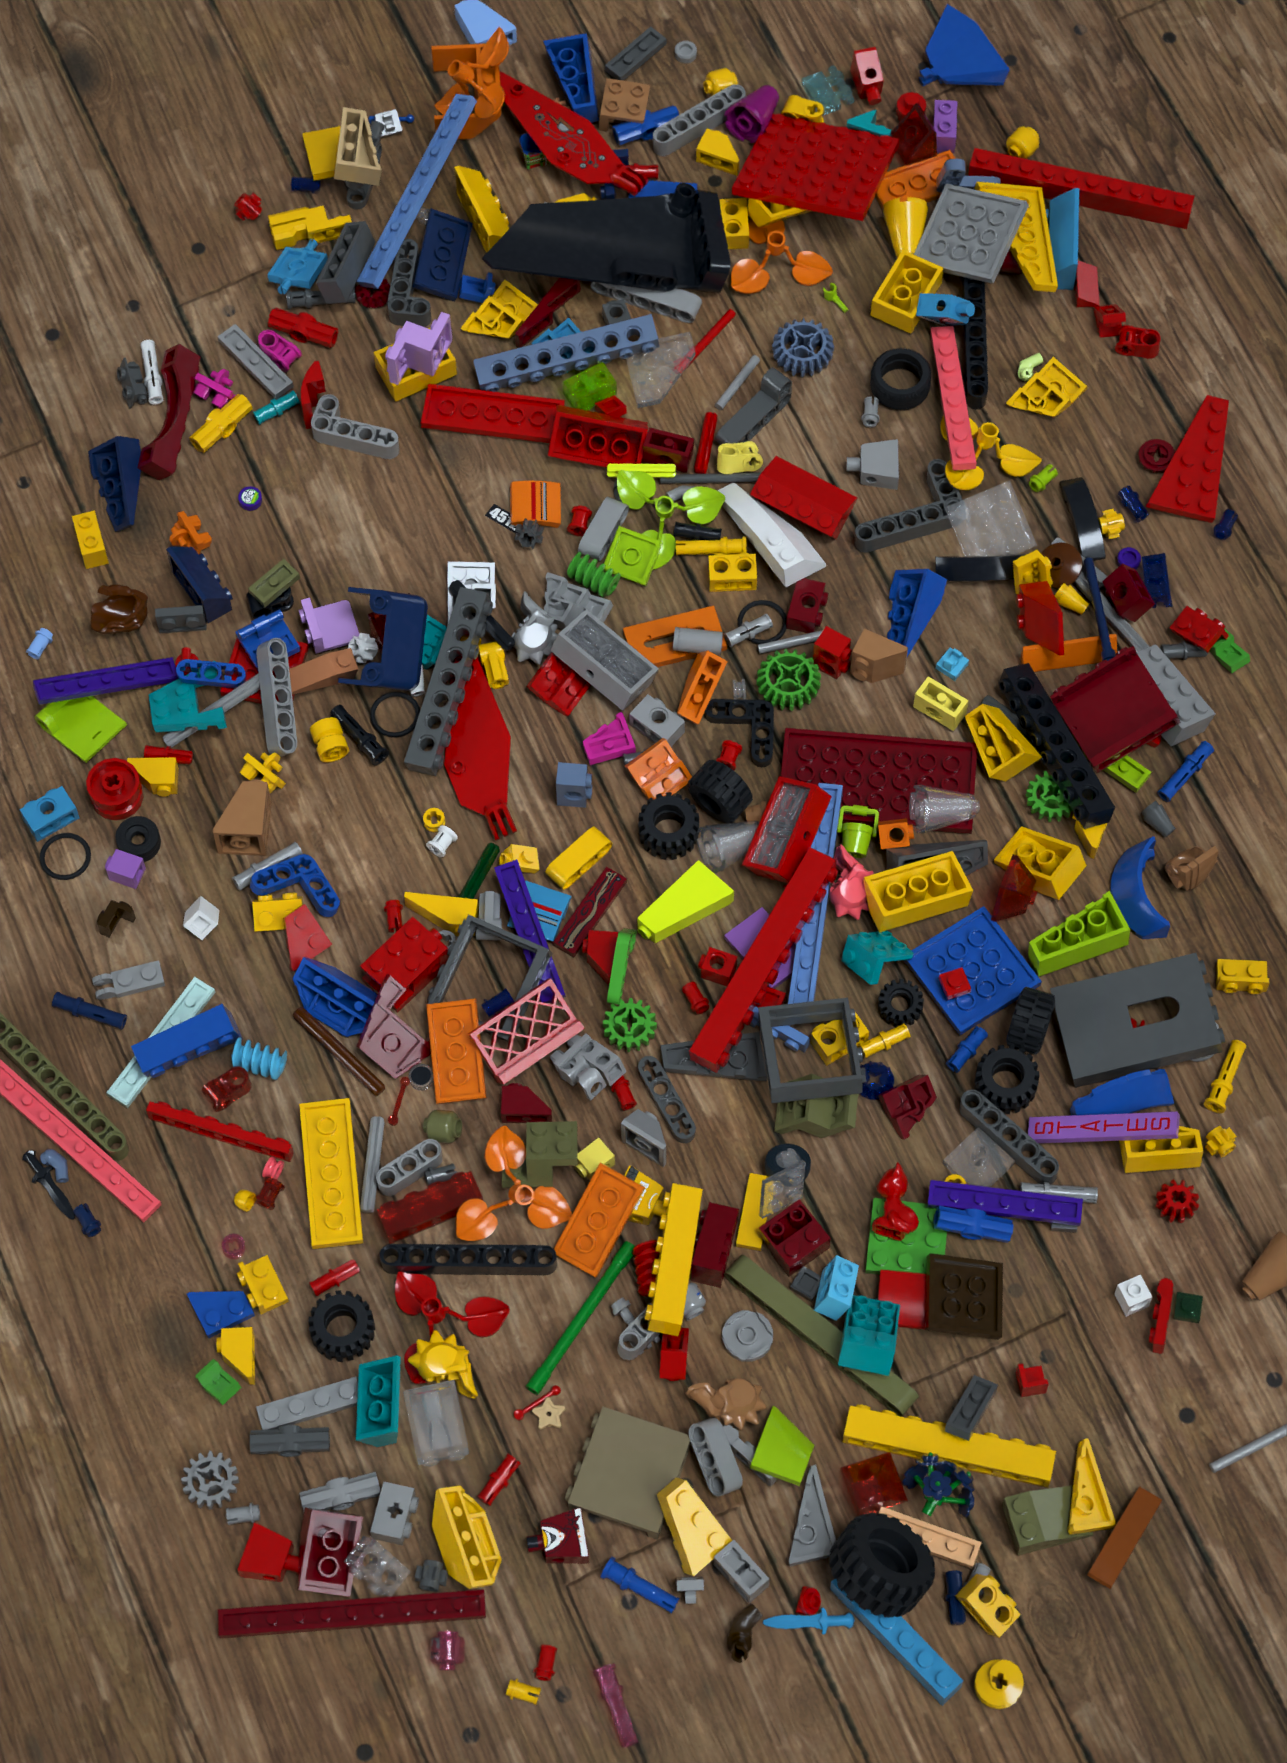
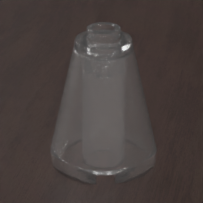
M914 785L913 788L916 791L910 794V820H915L917 826H913L916 833H926L974 819L980 810L979 801L975 799L973 794L926 785Z
M747 821L700 827L697 833L701 832V838L697 839V845L704 864H710L713 867L711 871L719 873L746 856L759 822Z

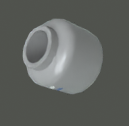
M694 1282L688 1283L683 1315L686 1321L703 1313V1307L706 1304L703 1294Z

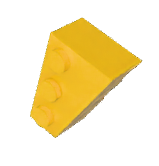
M981 704L965 715L989 778L1006 782L1042 758L999 708Z
M676 1477L657 1494L667 1526H669L673 1536V1543L682 1562L683 1572L694 1577L732 1540L689 1483L684 1479Z

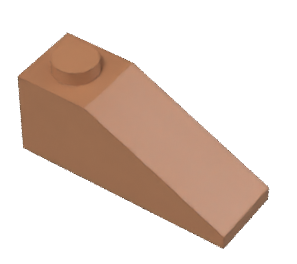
M348 648L327 653L290 668L292 695L341 684L338 683V678L354 679L358 666L352 649Z

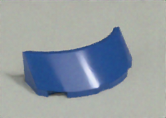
M1154 836L1128 848L1123 853L1114 868L1110 883V892L1129 928L1136 932L1135 935L1142 940L1165 938L1170 928V922L1163 918L1150 903L1142 882V872L1145 870L1146 862L1153 860L1155 857L1154 846L1156 840Z
M1150 1069L1113 1079L1092 1089V1092L1087 1096L1072 1102L1070 1113L1071 1116L1127 1114L1152 1107L1173 1105L1174 1100L1165 1069H1159L1154 1072H1150Z

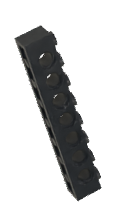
M1026 663L1003 669L998 684L999 689L1006 696L1011 710L1019 718L1021 727L1029 735L1031 744L1036 747L1042 756L1043 764L1047 766L1052 774L1053 781L1061 789L1063 798L1071 806L1075 818L1079 820L1084 829L1109 823L1115 806L1030 664Z

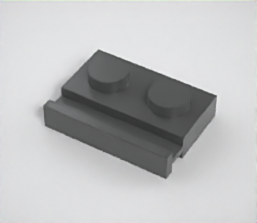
M203 605L155 609L159 634L207 630Z

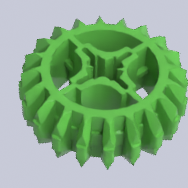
M785 648L784 654H780L776 650L774 657L768 654L766 661H762L760 664L761 669L757 671L758 679L756 683L759 687L760 695H764L765 701L771 700L773 707L779 704L781 710L785 706H789V709L792 711L795 705L802 709L803 702L809 705L811 698H816L817 690L820 689L821 674L819 673L818 664H814L812 657L806 659L805 652L798 655L796 649L793 653H788V650ZM773 673L777 675V680L774 685L770 681V677ZM805 675L808 679V682L804 687L801 685L800 681L801 676Z

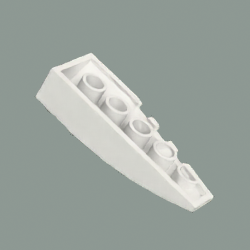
M733 482L717 490L725 495V502L722 505L785 587L826 567L824 560L799 530Z

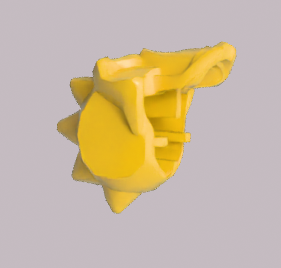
M435 1330L432 1333L430 1342L417 1339V1353L408 1358V1362L418 1369L419 1375L427 1382L436 1381V1384L440 1383V1380H455L457 1391L461 1395L469 1398H476L478 1396L472 1378L471 1363L468 1358L469 1351L464 1346L457 1345L455 1334H451L446 1339H443L440 1333Z

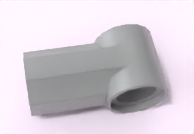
M485 891L480 894L478 919L502 929V918H500L501 894L494 891ZM476 928V940H501Z

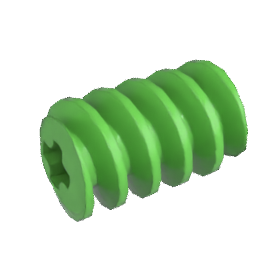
M578 552L568 567V577L571 579L575 578L576 582L583 583L584 587L591 588V591L594 593L598 592L601 597H606L613 593L620 581L621 574L618 572L612 577V568L604 572L606 566L604 563L597 568V559H593L589 563L590 555L586 554L581 558V552Z

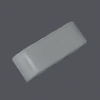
M607 496L583 535L578 552L584 555L589 554L591 558L601 561L613 542L618 527L622 526L625 521L629 505Z
M434 1139L424 1140L382 1167L376 1174L379 1192L385 1196H393L422 1178L424 1172L428 1171V1168L436 1169L442 1163L440 1144ZM428 1151H435L437 1153L434 1157L425 1156V1153ZM408 1164L416 1166L412 1171H406L403 1168ZM386 1178L394 1179V1182L390 1185L382 1183Z
M646 1309L619 1337L617 1352L625 1360L635 1359L660 1334L644 1330L641 1327L642 1324L649 1323L648 1320H644ZM631 1341L636 1347L627 1348L623 1343Z
M709 1418L692 1424L689 1428V1438L710 1492L718 1497L740 1489L743 1482L742 1475L721 1422L716 1418Z

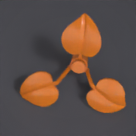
M498 27L483 47L479 56L480 64L470 63L469 61H466L464 64L460 60L451 62L448 67V75L457 83L447 91L439 102L434 104L440 113L446 114L456 94L470 95L466 84H471L482 93L474 107L476 116L481 119H489L501 109L505 99L503 88L497 83H492L485 91L473 81L474 72L472 68L487 69L489 65L497 67L504 61L509 51V43L502 28Z
M750 218L748 223L750 240L755 244L767 242V250L760 266L753 259H742L734 265L731 272V287L733 290L744 294L757 293L763 290L770 279L769 273L763 270L769 256H778L783 252L786 253L790 263L795 265L792 269L793 278L802 285H816L831 276L833 270L823 257L812 251L799 252L795 261L789 251V247L785 245V225L782 220L758 227Z
M501 1126L489 1138L485 1147V1161L492 1171L499 1172L505 1169V1173L514 1182V1185L509 1189V1199L492 1205L489 1208L481 1199H469L462 1203L456 1215V1236L461 1240L477 1241L490 1236L498 1224L496 1216L491 1211L512 1205L513 1203L519 1205L530 1204L527 1208V1215L530 1222L538 1228L547 1229L569 1221L572 1216L566 1199L557 1189L539 1186L533 1191L529 1185L521 1184L520 1180L511 1173L510 1169L519 1168L525 1161L526 1147L521 1138L507 1126Z

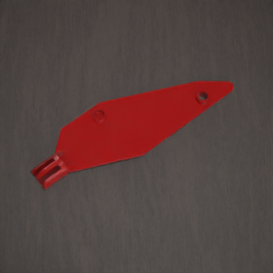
M456 657L454 663L460 662L462 657ZM477 657L473 659L471 665L472 675L470 680L466 681L464 687V700L462 703H459L457 709V722L455 725H452L450 731L451 741L445 750L444 765L461 806L484 815L493 837L497 841L500 837L493 823L497 821L504 837L509 835L503 821L505 817L512 832H517L507 807L511 736ZM454 678L450 679V685L454 683Z

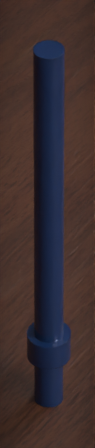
M1093 558L1084 559V565L1102 646L1101 658L1102 661H1109L1116 654L1115 650L1111 647Z

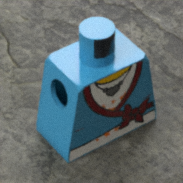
M920 293L916 316L943 326L966 325L969 317L973 316L975 307L970 301L954 295ZM937 307H944L943 311H938Z

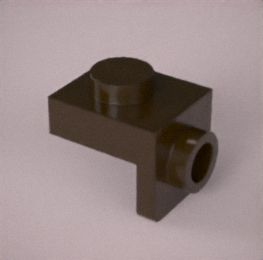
M111 900L106 910H102L97 919L100 934L110 938L120 918L134 922L136 917L133 908L126 902L120 901L118 903Z

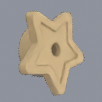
M547 1397L543 1406L532 1409V1413L539 1418L538 1428L540 1430L551 1426L561 1428L560 1416L566 1408L554 1405L551 1399Z

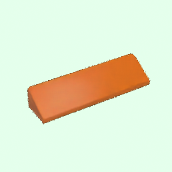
M1109 634L1111 647L1115 650L1116 654L1117 635ZM1100 636L1064 641V655L1061 656L1039 644L1023 646L1020 658L1021 663H1029L1034 672L1099 663L1102 661Z

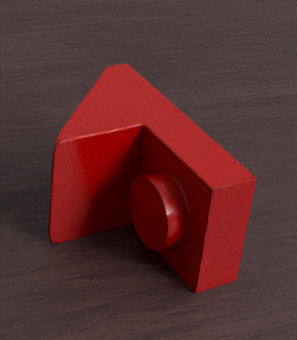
M1117 304L1095 306L1094 314L1099 336L1102 338L1119 336L1118 330L1122 326V322H1126V313Z

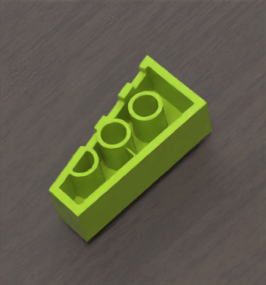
M1108 891L1103 894L1102 898L1095 903L1092 901L1076 915L1072 914L1059 926H1053L1029 942L1028 959L1038 977L1129 944L1130 928L1111 892Z

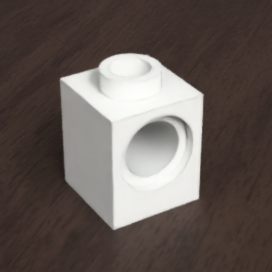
M1141 1274L1118 1284L1114 1294L1126 1317L1149 1307L1152 1300V1295Z

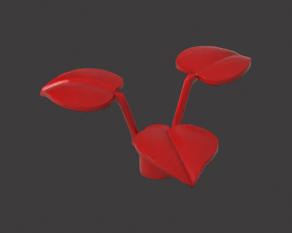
M398 1272L396 1277L395 1296L398 1306L404 1313L411 1316L418 1315L422 1311L428 1321L430 1338L434 1331V1324L443 1321L447 1313L461 1321H468V1329L473 1335L488 1337L495 1334L501 1328L510 1312L509 1306L501 1300L491 1297H477L466 1304L465 1312L467 1316H462L449 1309L448 1306L443 1307L440 1300L436 1298L437 1286L430 1277L405 1272ZM416 1342L407 1349L404 1364L412 1383L422 1384L427 1381L419 1375L418 1369L408 1362V1358L417 1353Z

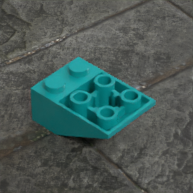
M853 1295L851 1307L846 1311L838 1366L889 1376L896 1349L900 1305L890 1301H880L865 1296Z

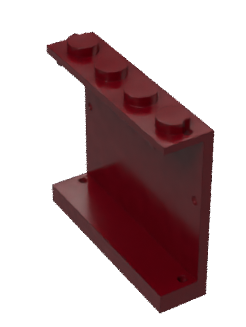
M1134 646L1119 650L1115 657L1109 661L1103 660L1099 662L1094 670L1078 675L1073 683L1068 686L1058 687L1053 692V695L1050 696L1096 773H1099L1181 723L1176 712L1171 708L1138 656Z

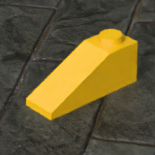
M411 892L404 893L405 906L440 928L451 931L456 936H459V925H462L463 920L467 919L468 914L478 918V899Z

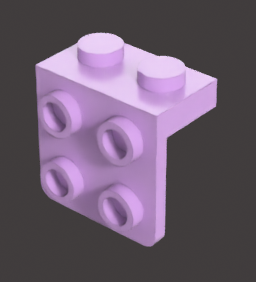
M310 598L301 600L302 609L298 610L302 624L306 623L308 629L304 630L308 644H313L315 654L348 645L353 636L359 637V631L349 601L344 600L313 609Z

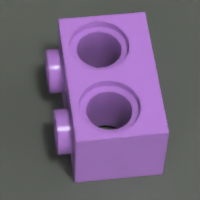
M935 100L932 153H942L948 150L955 153L957 101Z

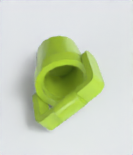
M842 806L840 809L837 833L842 832V845L854 858H865L871 837L876 838L879 812L875 809H869L868 806ZM844 812L855 815L875 816L874 829L869 825L861 823L842 824Z

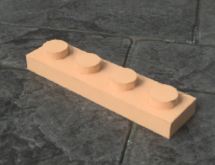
M881 1506L879 1513L887 1514L889 1518L895 1517L899 1519L900 1523L909 1525L915 1534L918 1533L922 1537L924 1545L929 1547L931 1555L973 1569L982 1542Z

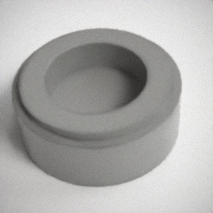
M682 41L676 45L675 58L679 62L686 64L696 59L697 48L694 43Z

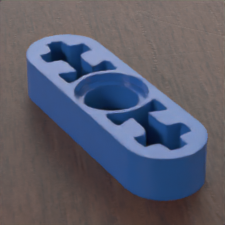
M185 659L180 661L176 667L178 679L186 684L237 688L246 682L245 670L239 664ZM186 667H190L192 671L189 672L188 676H184L183 672L186 670ZM198 667L201 668V669H200L201 678H198V675H197ZM207 669H216L218 671L217 677L214 679L206 678L204 674ZM222 670H225V680H222ZM237 671L239 676L241 677H237V679L233 681L232 677L228 675H233L234 672Z

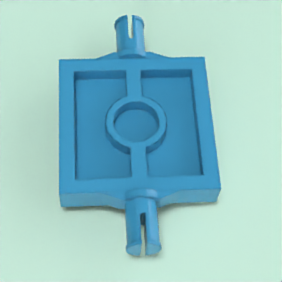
M310 239L304 248L285 247L267 274L269 282L281 284L277 288L280 294L283 293L285 295L291 286L311 288L328 259L327 253L314 251L318 246L316 240L313 239L312 241Z

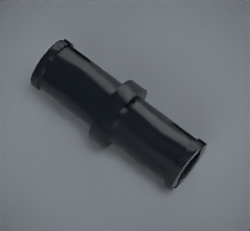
M676 521L673 536L694 540H720L722 528L701 526V523L692 525Z

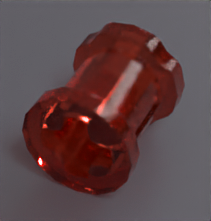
M264 1177V1185L259 1194L254 1196L253 1200L261 1207L273 1210L275 1208L274 1202L285 1186L274 1178Z

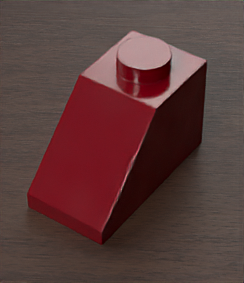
M519 1083L502 1086V1123L552 1122V1110L528 1086H523Z

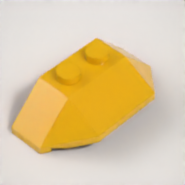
M460 1485L437 1489L432 1528L448 1575L469 1589L493 1585L502 1558L485 1510L472 1497L466 1494Z

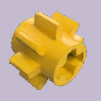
M1114 509L1102 511L1103 516L1098 518L1102 535L1105 534L1108 539L1120 537L1119 532L1125 530L1123 515L1121 513L1117 514Z
M1218 1126L1206 1135L1208 1142H1206L1205 1148L1212 1156L1219 1154L1221 1157H1225L1236 1148L1234 1142L1237 1136L1230 1127L1223 1129L1221 1126Z

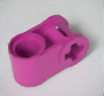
M265 330L258 336L259 348L283 372H287L293 361L302 356L301 351L296 345L288 342L275 331Z

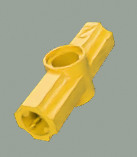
M237 394L222 409L216 408L211 411L206 418V423L189 437L194 448L200 453H205L221 437L228 438L234 432L237 423L253 409L252 404L243 394Z

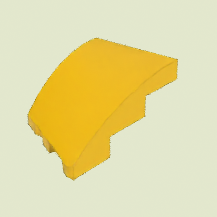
M504 280L492 297L488 296L477 312H472L461 329L465 332L510 339L538 304Z
M1052 357L1039 373L1036 372L1022 388L1020 387L1012 395L1006 404L1010 407L1055 418L1074 403L1088 387L1056 358Z

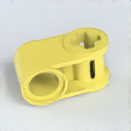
M752 441L732 444L724 443L718 447L717 470L722 474L753 472L760 469L763 465V458L758 454V447Z

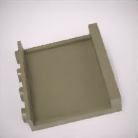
M602 1407L600 1414L595 1413L591 1424V1428L594 1429L592 1437H587L582 1452L586 1454L583 1462L578 1461L574 1476L577 1479L574 1486L569 1485L565 1500L568 1501V1510H573V1507L581 1508L585 1512L648 1532V1537L658 1540L665 1518L657 1494L676 1477L680 1478L691 1447L689 1435Z

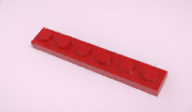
M149 1101L146 1108L148 1118L156 1122L287 1162H291L294 1154L292 1145L283 1138H268L260 1131L252 1130V1132L242 1130V1127L237 1124L228 1123L226 1125L219 1123L214 1117L205 1116L203 1118L195 1115L194 1112L188 1109H181L180 1111L161 1101L157 1103Z

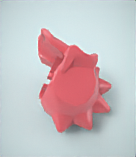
M840 844L835 850L834 859H836V867L841 871L837 882L831 884L829 897L831 903L835 906L837 917L849 914L856 920H859L862 909L869 911L863 879L866 876L873 875L874 872L866 870Z

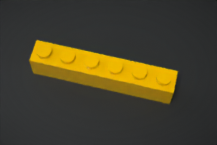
M672 1183L670 1192H665L662 1207H667L666 1214L661 1215L659 1229L663 1230L662 1237L658 1236L655 1249L660 1254L659 1259H654L652 1274L656 1275L655 1282L650 1283L648 1297H652V1304H647L644 1320L649 1321L648 1331L673 1336L679 1335L684 1315L703 1189Z

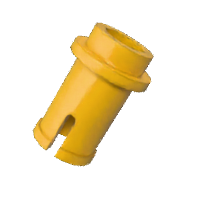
M517 1678L516 1680L510 1679L506 1695L510 1696L511 1700L514 1697L534 1705L537 1704L538 1698L528 1695V1693L539 1695L540 1687L537 1688L518 1682L519 1679Z

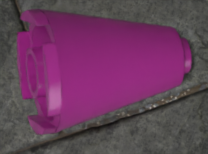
M764 85L729 106L725 112L727 117L726 126L732 135L741 141L746 139L750 140L749 143H754L760 134L763 135L765 133V129L779 101V94L772 86Z

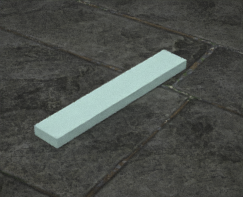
M194 977L148 1038L199 1015L216 993L215 989ZM135 1056L106 1092L108 1097L127 1109L151 1078V1076L147 1077L142 1073Z

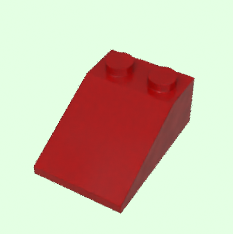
M1048 581L1020 584L1019 594H1016V604L1020 608V615H1017L1018 628L1022 629L1025 637L1059 656L1064 655L1063 612Z

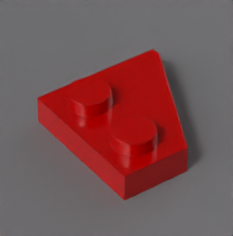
M305 904L283 918L291 971L298 969L303 957L312 959L332 945Z

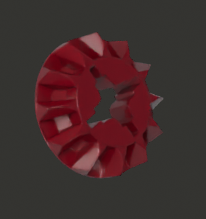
M383 279L379 288L371 297L370 290L373 288L362 287L359 284L356 286V298L365 307H382L388 303L391 285L387 279Z
M1148 440L1139 449V463L1144 465V469L1148 468L1153 473L1156 471L1164 473L1175 454V450L1171 444L1164 440ZM1158 450L1160 458L1157 462H1155L1153 456Z

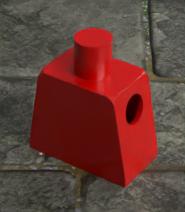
M876 47L856 50L853 54L850 72L860 99L867 98L869 105L879 104L882 101L880 95L884 78Z
M254 1523L238 1567L240 1577L282 1582L286 1570L298 1573L299 1557L292 1555L294 1550L293 1542L258 1523Z

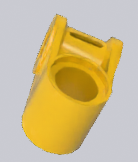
M790 95L782 109V115L824 123L822 117L824 107L821 103L804 99L797 95Z

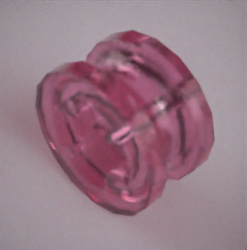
M238 1234L227 1235L222 1241L224 1255L229 1259L242 1257L246 1250L244 1239ZM234 1241L238 1242L239 1249L236 1250L234 1248V1251H230L228 1244L232 1243L233 1245Z

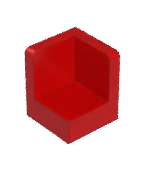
M1023 1363L1017 1365L1015 1374L1021 1397L1047 1392L1049 1383L1048 1379H1044L1042 1365L1024 1368Z

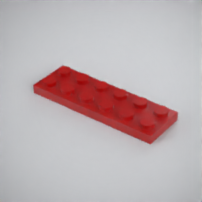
M428 384L421 418V428L550 443L556 405L565 406V400Z

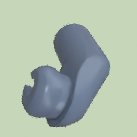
M53 1149L45 1150L40 1155L41 1163L55 1168L56 1182L65 1183L69 1181L66 1158Z

